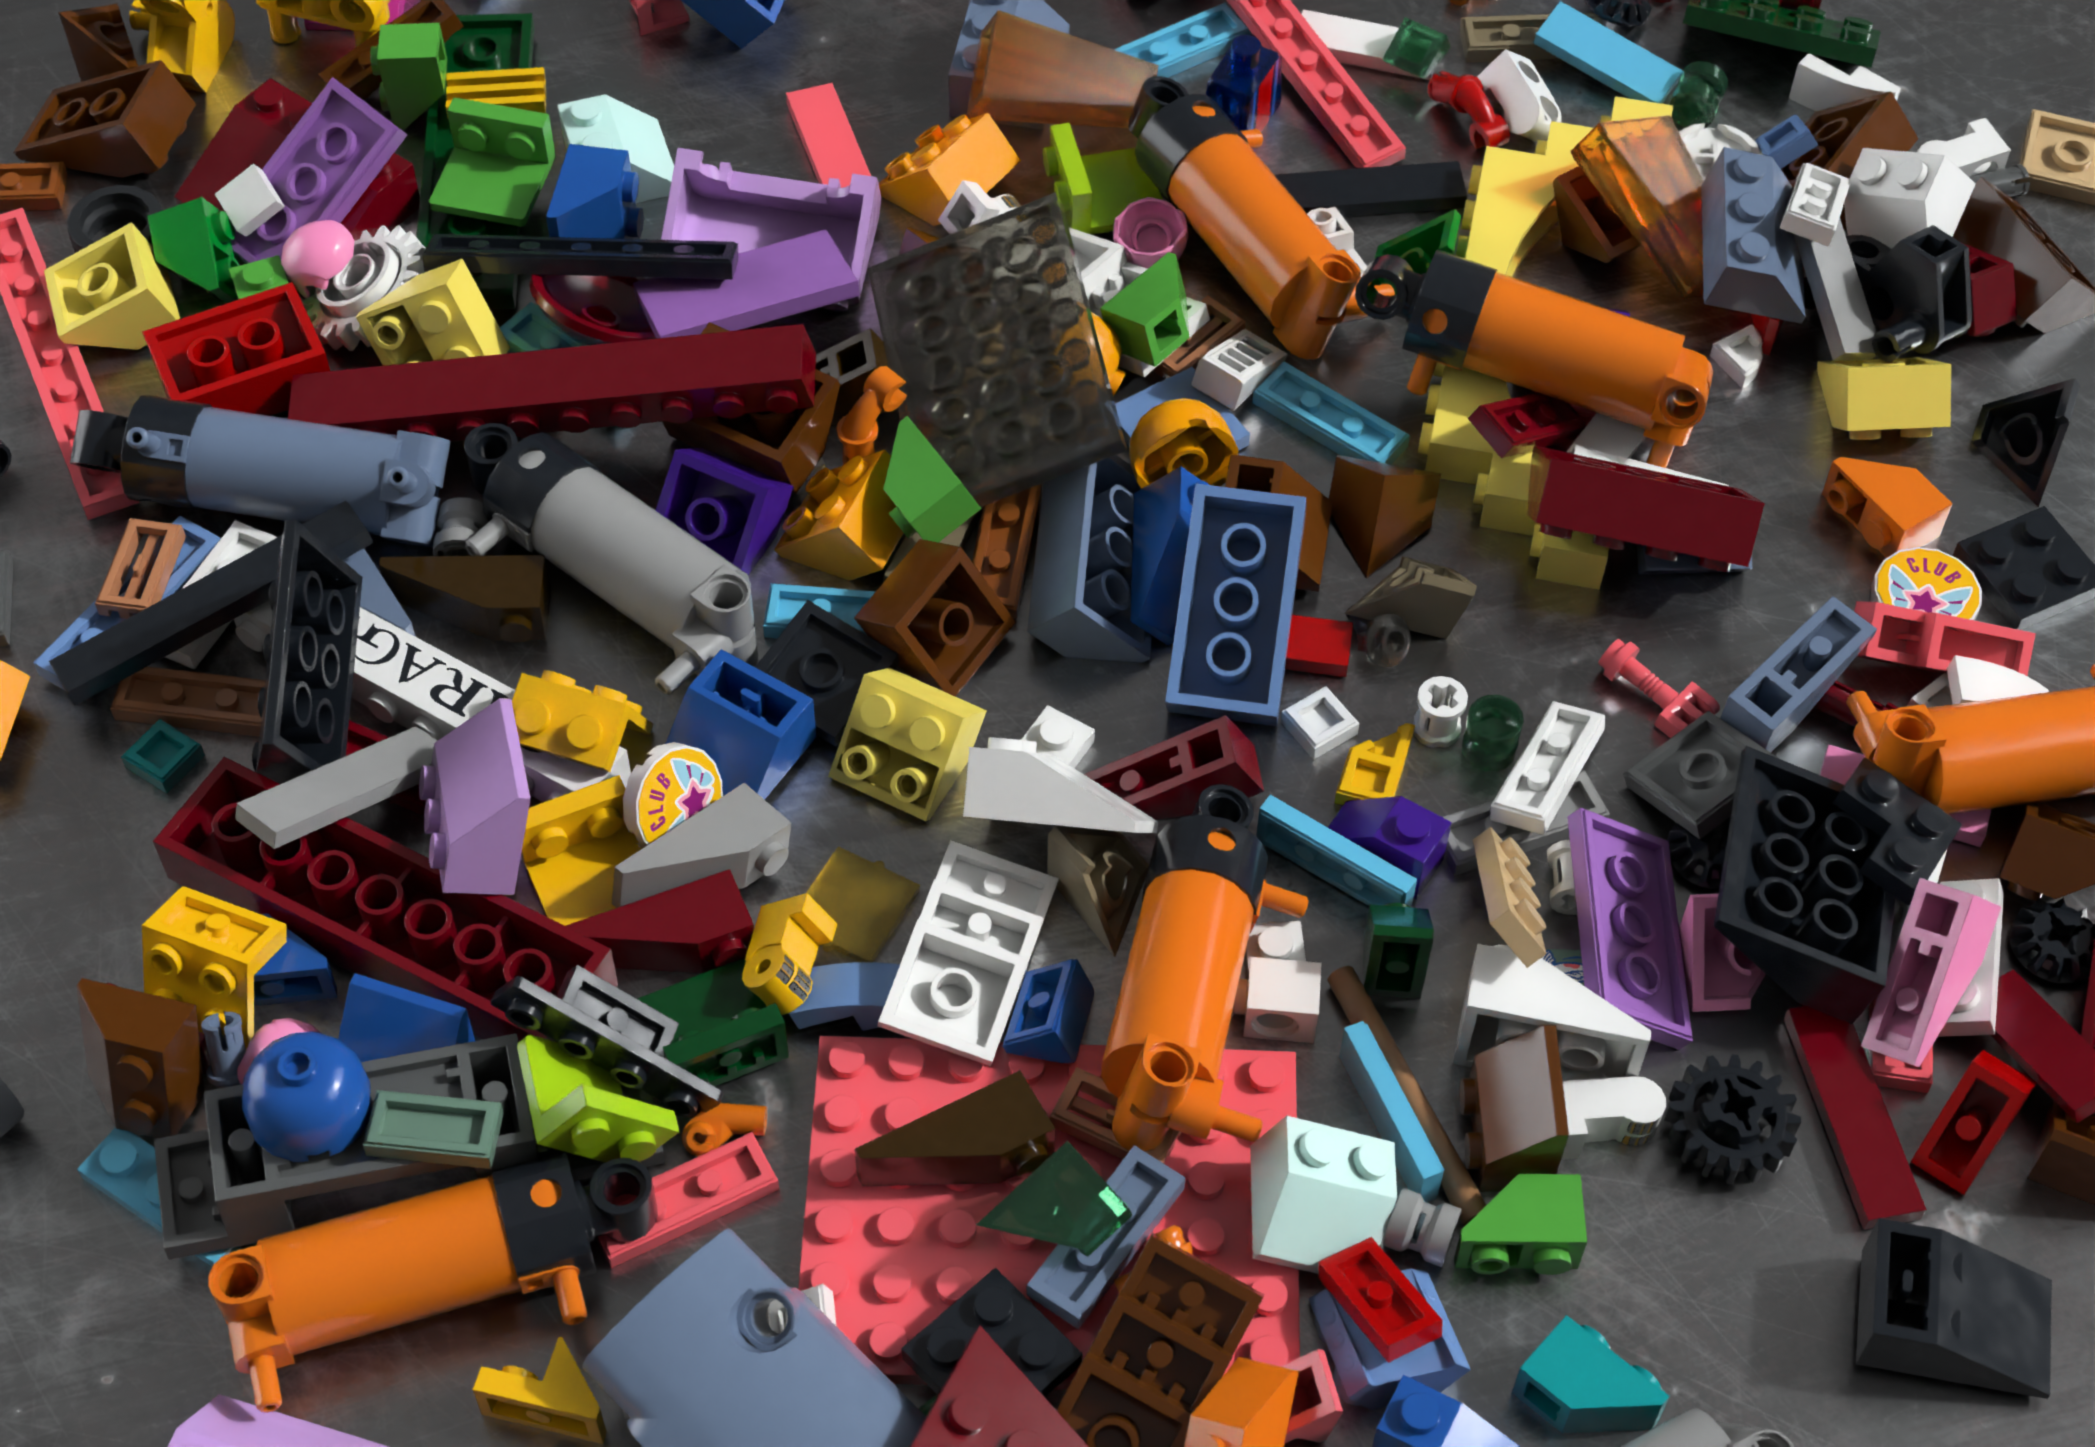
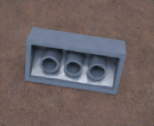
M1092 436L1046 462L1027 632L1064 657L1143 663L1150 659L1152 635L1131 622L1134 493L1141 490L1136 481L1131 465Z

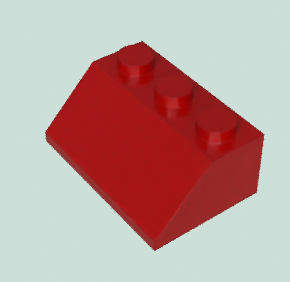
M293 282L142 331L167 399L211 404L214 408L273 416L289 410L293 375L330 371L325 350Z

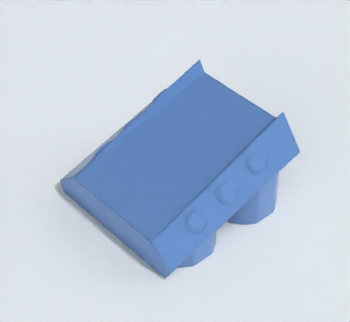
M1407 1269L1401 1272L1442 1318V1337L1389 1363L1327 1288L1308 1298L1315 1314L1314 1323L1320 1340L1327 1344L1335 1364L1333 1380L1338 1397L1345 1403L1354 1406H1364L1370 1410L1387 1407L1403 1374L1436 1391L1442 1392L1471 1370L1427 1271Z

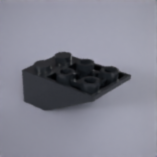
M1878 1218L1862 1249L1856 1364L2048 1399L2050 1396L2052 1280L1943 1229Z

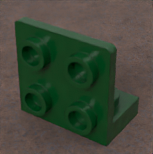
M744 959L733 961L638 998L641 1002L679 1023L671 1044L662 1047L664 1058L714 1087L789 1058L785 1021L776 1003L766 1006L757 995L744 985L742 980L746 963Z

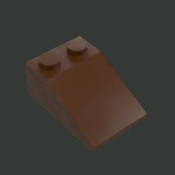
M162 60L53 89L13 153L19 160L35 163L64 162L65 168L120 178L139 173L151 174L159 170L167 162V153L176 138L185 131L187 127L186 121L195 108L196 103Z

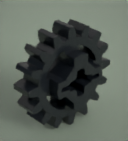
M1732 1054L1728 1065L1721 1067L1717 1059L1712 1055L1706 1058L1702 1071L1693 1065H1689L1685 1070L1682 1082H1674L1668 1098L1671 1102L1668 1103L1664 1114V1121L1673 1124L1668 1140L1674 1144H1686L1681 1157L1684 1163L1691 1162L1696 1158L1704 1162L1702 1176L1709 1177L1717 1168L1723 1170L1726 1184H1733L1737 1173L1744 1171L1746 1177L1752 1183L1758 1182L1763 1167L1772 1173H1776L1782 1164L1784 1156L1790 1157L1797 1141L1795 1135L1801 1124V1117L1791 1113L1797 1098L1795 1094H1779L1778 1090L1783 1081L1780 1075L1772 1076L1768 1080L1760 1075L1763 1067L1762 1062L1757 1060L1749 1070L1741 1068L1739 1056ZM1705 1094L1706 1102L1701 1104L1699 1111L1694 1112V1102ZM1771 1125L1770 1137L1760 1144L1758 1140L1760 1134L1763 1133L1765 1126Z

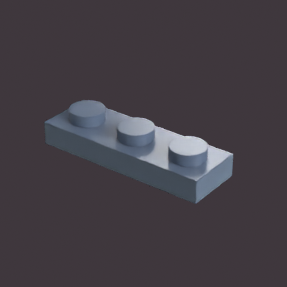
M1134 1145L1028 1282L1027 1296L1079 1329L1112 1286L1114 1279L1118 1278L1185 1189L1186 1177Z

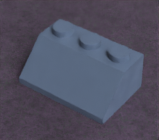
M970 0L948 74L949 117L957 118L966 114L968 119L988 112L996 124L1044 130L1070 32V24L1044 0Z
M1723 147L1701 185L1704 304L1802 323L1805 319L1803 263L1794 234L1779 228L1793 187L1771 156Z

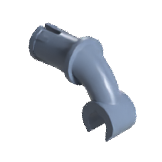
M224 1012L226 1026H224L225 1035L222 1034L218 1013L208 1016L201 1023L211 1064L207 1068L206 1076L208 1082L215 1085L216 1089L241 1085L237 1069L246 1049L241 1028V1016L236 1012Z

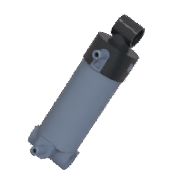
M141 395L134 403L129 417L92 410H79L70 463L95 470L121 473L123 490L130 500L158 502L167 506L187 509L205 508L283 521L297 520L300 523H305L347 500L369 534L380 535L391 542L433 547L441 499L438 498L439 489H443L450 440L398 430L397 435L214 408L211 404Z

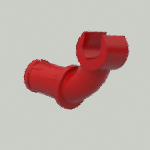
M1440 71V76L1435 73L1431 77L1427 87L1429 97L1433 101L1450 104L1457 112L1470 115L1474 123L1470 125L1469 136L1475 149L1484 145L1499 148L1509 143V126L1501 115L1494 113L1484 93L1483 85L1476 76L1467 74L1458 77L1448 72Z

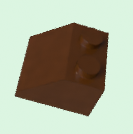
M923 539L918 540L854 617L867 636L899 655L898 667L915 679L955 697L1016 623L962 547Z
M82 978L76 987L88 1076L115 1128L154 1138L177 1135L204 1095L196 1005Z
M1543 1025L1475 1055L1470 1077L1461 1078L1459 1101L1461 1114L1471 1115L1472 1132H1467L1465 1136V1162L1467 1169H1476L1479 1192H1501L1518 1174H1557L1569 1138L1556 1025Z

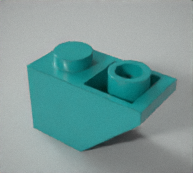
M1567 1315L1520 1367L1512 1390L1513 1395L1562 1434L1651 1430L1660 1420L1670 1397L1662 1390L1659 1381L1648 1370L1638 1365L1631 1366L1610 1349L1607 1340L1597 1330L1587 1325L1580 1326Z

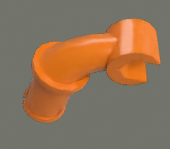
M881 366L869 375L864 384V394L855 403L848 415L842 417L837 424V437L843 443V465L855 456L860 455L863 458L875 453L874 441L879 433L876 422L877 417L882 410L891 412L897 409L907 397L905 393L898 389L907 382L887 366Z

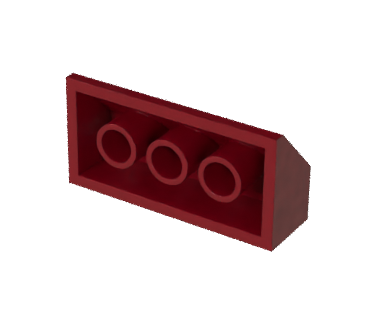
M1534 445L1531 456L1527 515L1534 522L1541 524L1539 532L1565 539H1571L1573 530L1593 534L1592 543L1618 550H1624L1626 542L1646 546L1645 554L1671 561H1677L1679 553L1699 557L1697 563L1699 566L1723 572H1730L1731 564L1749 567L1765 503L1744 490Z

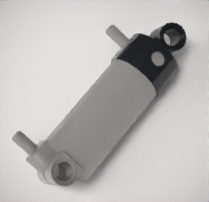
M499 423L480 425L467 435L464 448L473 487L483 495V513L488 520L485 526L465 542V548L471 556H483L506 535L535 555H544L546 560L674 650L676 660L655 678V685L663 694H672L692 674L699 675L721 649L754 667L756 666L758 648L751 582L747 573L602 474L600 468L551 435L544 432L529 435L518 442L516 433L510 427Z

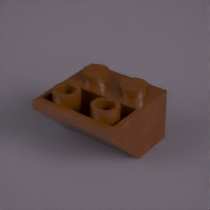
M1231 454L1225 487L1306 497V515L1296 589L1319 592L1333 502L1284 461Z

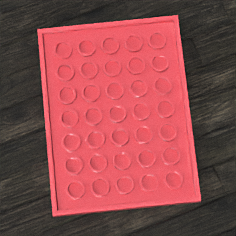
M819 1036L798 1289L802 1291L820 1284H824L831 1289L834 1296L837 1327L893 1384L927 1385L902 1359L901 1348L995 1267L1083 1354L1084 1359L1119 1294L1115 1283L1112 1284L1079 1329L1028 1297L1027 1284L1123 1159L1055 1128V1157L1051 1158L1040 1171L1027 1177L1016 1175L1002 1183L862 1186L857 1177L855 1148L1017 1071H1021L1047 1116L1050 1118V1114L1076 1067L1102 1078L1101 1069L1106 1045L1080 1044L1075 1062L1058 1063L1006 1053L1002 1046L1003 1042H1000L992 1065L988 1066L915 1039ZM1224 1049L1218 1079L1224 1081L1219 1106L1261 1119L1263 1125L1259 1138L1284 1117L1291 1116L1297 1118L1296 1052ZM1080 1090L1077 1093V1096L1107 1110H1115L1116 1108ZM1071 1109L1068 1110V1111H1070V1112H1072V1113H1074V1114H1076V1115H1079V1116H1081V1117H1083V1118H1085V1119H1087V1120H1089V1121H1092V1122H1094V1123H1096V1124H1098V1125H1100V1126H1102V1127H1105V1126H1103V1124L1100 1123V1122H1097V1121H1095V1120H1093V1119H1091V1118H1089V1117H1086V1116H1084V1115H1082V1114H1080V1113H1077V1112H1075V1111H1073V1110H1071ZM1211 1129L1206 1140L1186 1133H1181L1176 1138L1174 1148L1170 1156H1167L1164 1164L1186 1177L1185 1189L1152 1233L1156 1234L1172 1225L1180 1227L1186 1243L1191 1241L1194 1256L1264 1294V1298L1224 1374L1238 1357L1281 1367L1300 1358L1299 1269L1253 1259L1250 1146L1254 1142ZM1149 1237L1118 1277L1132 1271ZM1078 1368L1054 1390H1067Z

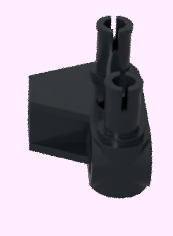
M1934 225L1900 240L1892 249L1869 236H1846L1873 324L1881 329L1875 333L1874 336L1876 338L1872 340L1873 350L1881 360L1892 362L1911 350L1917 353H1929L1938 348L1942 342L1948 339H1956L1967 333L1972 322L1969 247ZM1804 277L1805 308L1815 309L1816 305L1808 279Z

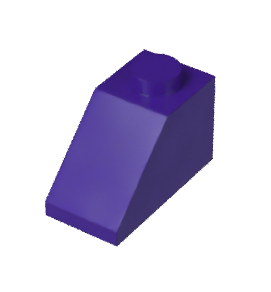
M1402 796L1346 801L1328 828L1416 878L1414 899L1417 900L1444 860L1452 822Z

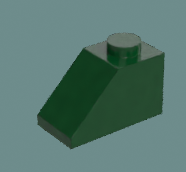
M1403 903L1369 905L1364 932L1363 986L1368 995L1421 999L1434 940V928L1428 909L1411 908Z

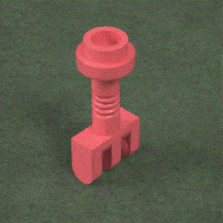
M1617 639L1604 652L1598 662V665L1605 669L1603 675L1611 682L1623 676L1664 709L1656 719L1654 726L1669 738L1675 736L1707 711L1716 715L1720 710L1719 703L1693 681L1679 694L1660 680L1659 677H1655L1654 673H1651L1649 669L1635 659L1640 648L1631 641L1625 644L1620 639Z

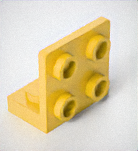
M620 775L529 807L521 859L546 917L564 926L615 909L616 907L612 905L614 868L642 849L636 844L639 842L635 834L628 832L624 822L623 796L625 786Z
M182 886L142 924L144 993L196 1005L198 1031L202 1033V1021L208 1016L218 1013L222 1034L225 1035L224 1026H226L224 1012H236L241 1016V1028L245 1049L247 1050L249 1042L254 1036V975L286 943V924Z

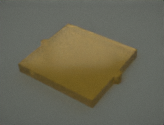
M838 846L806 892L837 923L832 942L823 944V950L830 952L834 949L859 962H873L920 892V884L886 869L883 861L878 860L873 863Z

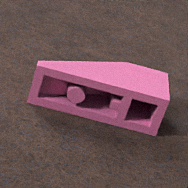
M1919 878L1888 967L1886 987L1879 993L1861 1047L1920 1067L1982 964L2001 906L1976 895Z

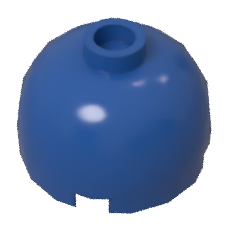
M317 1032L291 1033L272 1041L253 1059L243 1078L242 1109L254 1140L271 1155L292 1162L309 1161L307 1155H319L329 1151V1155L332 1156L344 1151L362 1134L372 1111L371 1085L357 1054L341 1040Z

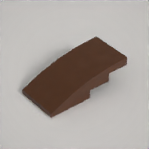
M1152 1233L1056 1411L1089 1447H1184L1191 1414L1222 1378L1235 1350L1262 1302L1264 1294Z

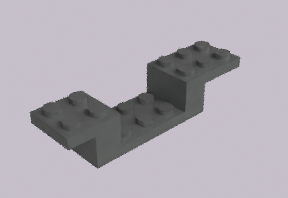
M517 1033L361 1062L371 1085L372 1107L377 1090L501 1102L504 1114L492 1169L475 1167L477 1178L492 1175V1171L564 1152L536 1143L517 1050ZM243 1084L204 1091L208 1129L154 1139L164 1250L168 1260L257 1243L258 1239L294 1230L291 1199L462 1166L366 1156L363 1144L369 1120L362 1134L344 1151L332 1156L329 1155V1151L319 1155H307L309 1159L307 1162H292L271 1155L254 1140L242 1109ZM621 1085L623 1096L654 1105L652 1095L641 1089ZM660 1146L651 1157L640 1161V1163L645 1167L665 1163L663 1146ZM566 1152L573 1181L591 1178L593 1173L605 1163Z

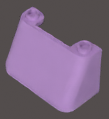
M677 148L661 240L732 241L738 243L739 254L827 229L857 278L861 295L882 202L877 177L852 174L850 185L841 188L839 179L829 178L828 185L733 171L731 164L727 162H720L718 170L716 166L702 163L704 155L702 151ZM860 296L821 308L844 312L848 310V305L857 304Z

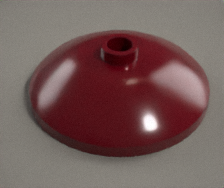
M532 274L529 288L536 304L545 316L572 338L587 345L657 339L635 296L633 283L645 280L644 277Z

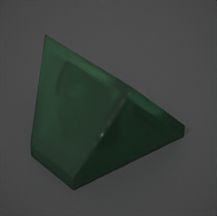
M1067 1140L976 1225L1078 1248L1083 1255L1089 1257L1133 1214L1124 1201Z

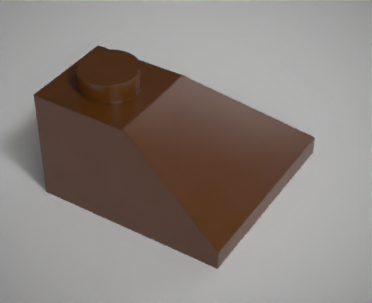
M2041 802L2025 804L2001 865L1999 877L2009 881L2007 889L2035 901L2041 898L2042 895L2058 899L2094 885L2095 823Z

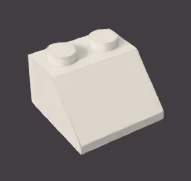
M1863 148L1849 178L1851 182L1844 202L1847 236H1869L1891 249L1900 240L1931 225L1936 226L1953 237L1975 187V183L1946 155Z

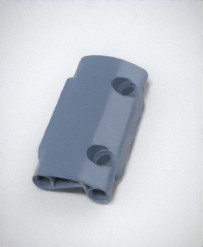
M730 1228L724 1230L697 1250L653 1288L601 1340L582 1365V1368L630 1417L627 1421V1426L635 1439L643 1447H909L926 1418L805 1293L797 1288L787 1286ZM774 1299L784 1305L788 1314L787 1326L780 1334L770 1328L766 1318L767 1308Z

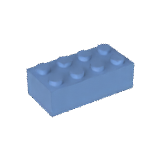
M1195 483L1165 699L1167 712L1217 719L1226 715L1232 721L1277 726L1305 523L1306 497Z

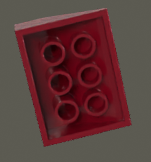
M269 78L234 106L174 196L176 204L180 205L203 197L220 211L225 212L215 193L252 164L263 169L312 103ZM396 153L390 157L341 222L351 233L354 241L360 239L364 230H367L374 237L378 229L383 225L391 232L419 209L420 194L413 164Z

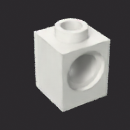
M1250 957L1248 979L1239 980L1234 1003V1014L1245 1015L1243 1037L1314 1043L1319 1016L1321 963Z

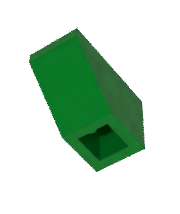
M199 197L147 216L155 261L184 281L226 304L238 300L229 268L240 265L234 258L231 240L235 238L234 226L226 212L220 211L203 197Z

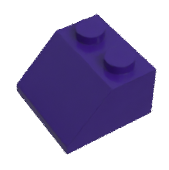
M705 448L676 449L656 511L749 575L777 537L794 486Z

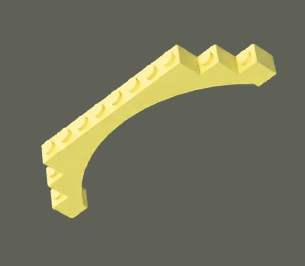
M1615 96L1611 116L1601 115L1599 128L1551 121L1547 141L1537 140L1535 154L1486 146L1483 166H1472L1468 194L1477 195L1476 201L1466 199L1461 229L1470 230L1469 236L1459 235L1456 255L1495 268L1497 272L1513 277L1516 269L1534 244L1559 221L1553 181L1556 177L1594 158L1600 164L1598 169L1616 185L1647 172L1660 174L1669 138L1673 105ZM1437 362L1433 376L1442 377L1441 385L1430 384L1425 414L1435 416L1434 424L1423 422L1418 453L1428 455L1425 471L1441 473L1440 479L1476 485L1473 504L1483 506L1479 527L1532 536L1529 556L1539 557L1536 579L1600 590L1609 548L1592 543L1593 534L1573 530L1571 539H1565L1539 532L1541 524L1534 522L1527 515L1533 450L1501 458L1468 420V417L1481 405L1511 399L1506 381L1465 367L1462 370H1458Z

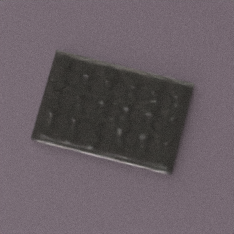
M1056 192L867 268L888 366L907 382L898 388L907 395L904 402L898 407L900 420L906 416L911 419L980 507L1127 451L1063 204Z

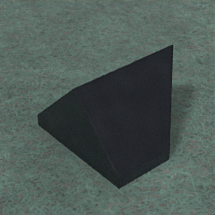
M2075 378L1983 404L1973 434L1972 443L2037 507L2040 505L2070 423L2080 384Z

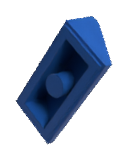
M1070 959L1025 973L1002 1045L1006 1053L1058 1063H1073L1076 1061L1094 998V988L1078 959Z

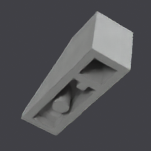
M743 783L616 865L614 868L612 905L618 908L728 869L731 870L738 889L745 888L763 875H773L784 865L789 854L788 845L791 822L747 784Z

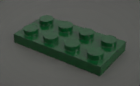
M1690 0L1687 4L1682 24L1872 68L1881 32L1872 29L1873 23L1865 19L1845 17L1844 22L1825 18L1826 12L1814 7L1798 6L1797 11L1778 7L1780 3L1778 0Z

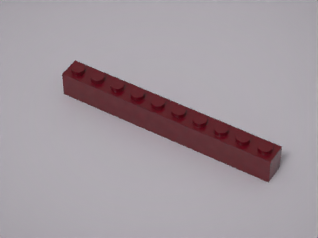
M797 324L297 374L292 377L288 419L397 435L398 430L441 437L454 442L465 441L467 435L473 429L488 423L503 424L510 427L516 433V437L526 438L529 435L542 432L566 431L581 433L590 428L611 426L633 428L642 423L663 421L685 423L695 418L716 416L737 418L747 413L768 411L789 413L799 408L814 407L816 352L804 325Z

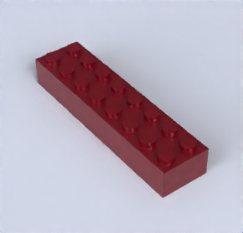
M225 756L153 840L168 879L255 913H268L277 921L285 923L286 928L324 955L328 961L354 974L363 975L466 1008L474 1036L482 1040L517 1033L518 1042L527 1035H534L554 1041L537 1030H528L514 1025L506 1018L505 1012L491 1005L490 1002L495 991L516 976H521L557 996L567 972L576 965H579L615 987L618 986L610 948L504 895L443 893L439 869L430 868L428 857L347 817L273 849L235 820L236 807L238 802L280 784Z

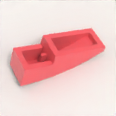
M1856 601L1854 612L1877 628L1875 635L1856 657L1947 674V667L1953 657L1957 655L1991 662L2028 676L2036 633L1941 613L1923 612L1879 602Z

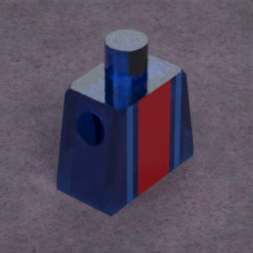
M1240 35L1232 41L1231 48L1210 76L1206 88V95L1221 107L1240 131L1258 129L1262 132L1281 104V56L1275 51L1261 47V42L1251 35Z

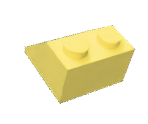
M132 222L44 270L58 337L65 344L139 350L147 345L142 331L180 319L168 269L155 261L153 246Z
M1919 357L1898 358L1892 362H1885L1881 359L1817 361V372L1832 427L1849 431V439H1880L1881 430L1900 429V437H1931L1932 428L1950 427L1951 364Z

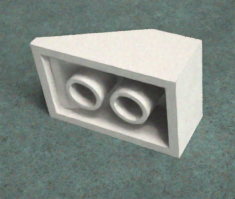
M988 737L987 748L969 747L963 817L1132 833H1157L1158 821L1054 755L1036 753L1037 742Z
M1477 944L1463 1002L1453 1064L1472 1068L1475 1055L1543 1025H1556L1563 1081L1638 1076L1650 1043L1651 1030L1542 958L1526 968L1508 945L1487 946Z

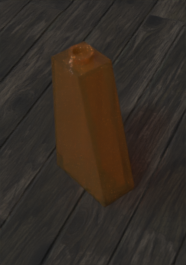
M997 10L980 32L966 116L973 118L988 112L994 121L1045 124L1070 123V125L1128 128V120L1143 82L1149 77L1157 76L1159 65Z
M1671 116L1598 123L1570 151L1575 162L1681 298L1688 299L1704 296L1701 185L1704 180Z

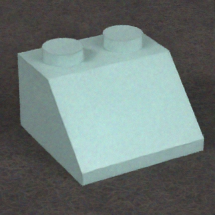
M606 94L558 104L566 152L569 144L628 150L631 172H637L639 176V190L636 203L669 196L674 165L658 119Z
M1286 1116L1250 1146L1253 1259L1319 1274V1261L1365 1239L1372 1237L1380 1246L1397 1200L1394 1142Z

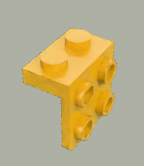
M543 670L541 678L521 673L511 701L520 746L611 772L625 728L648 735L651 734L654 724L641 715L643 707L628 701V696L619 691L595 685L592 693L583 687L575 685L576 680L550 670Z

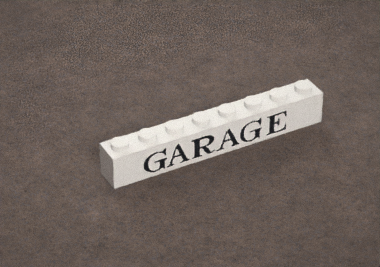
M269 600L234 619L238 638L247 647L257 652L263 650L264 639L271 631L272 609ZM360 607L351 698L366 705L380 720L386 723L395 721L408 729L418 726L438 741L499 698L511 699L512 701L515 693L514 689ZM520 746L530 796L541 802L549 801L620 775L626 789L628 778L631 774L627 750L620 746L611 772Z

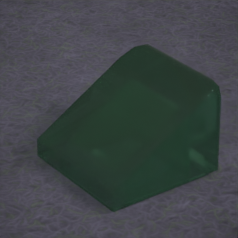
M1405 17L1387 49L1383 61L1426 80L1445 57L1451 44L1447 35Z

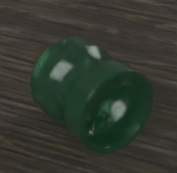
M1703 61L1690 63L1684 68L1678 82V88L1674 90L1668 104L1673 105L1672 119L1677 124L1685 128L1693 124L1705 123L1704 128L1712 124L1718 111L1719 103L1722 101L1728 87V78L1724 71L1717 65Z
M1486 695L1478 698L1471 704L1461 746L1463 756L1473 767L1486 772L1499 771L1507 768L1514 761L1519 745L1518 740L1524 724L1523 712L1518 704L1510 698L1501 695Z

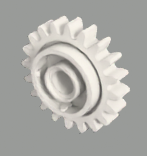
M383 225L373 237L367 230H364L360 239L354 241L353 257L340 273L329 279L326 290L315 286H307L311 296L304 299L302 303L319 340L324 345L328 343L336 351L344 345L349 351H353L361 339L367 347L371 346L356 319L357 314L415 276L424 273L423 253L425 247L411 231L406 233L400 226H397L390 232Z

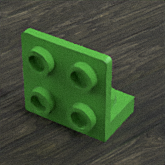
M453 97L447 114L454 149L429 199L431 210L520 227L525 226L556 158L549 114Z

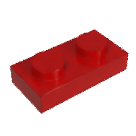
M1372 1237L1319 1261V1280L1388 1363L1442 1337V1318Z

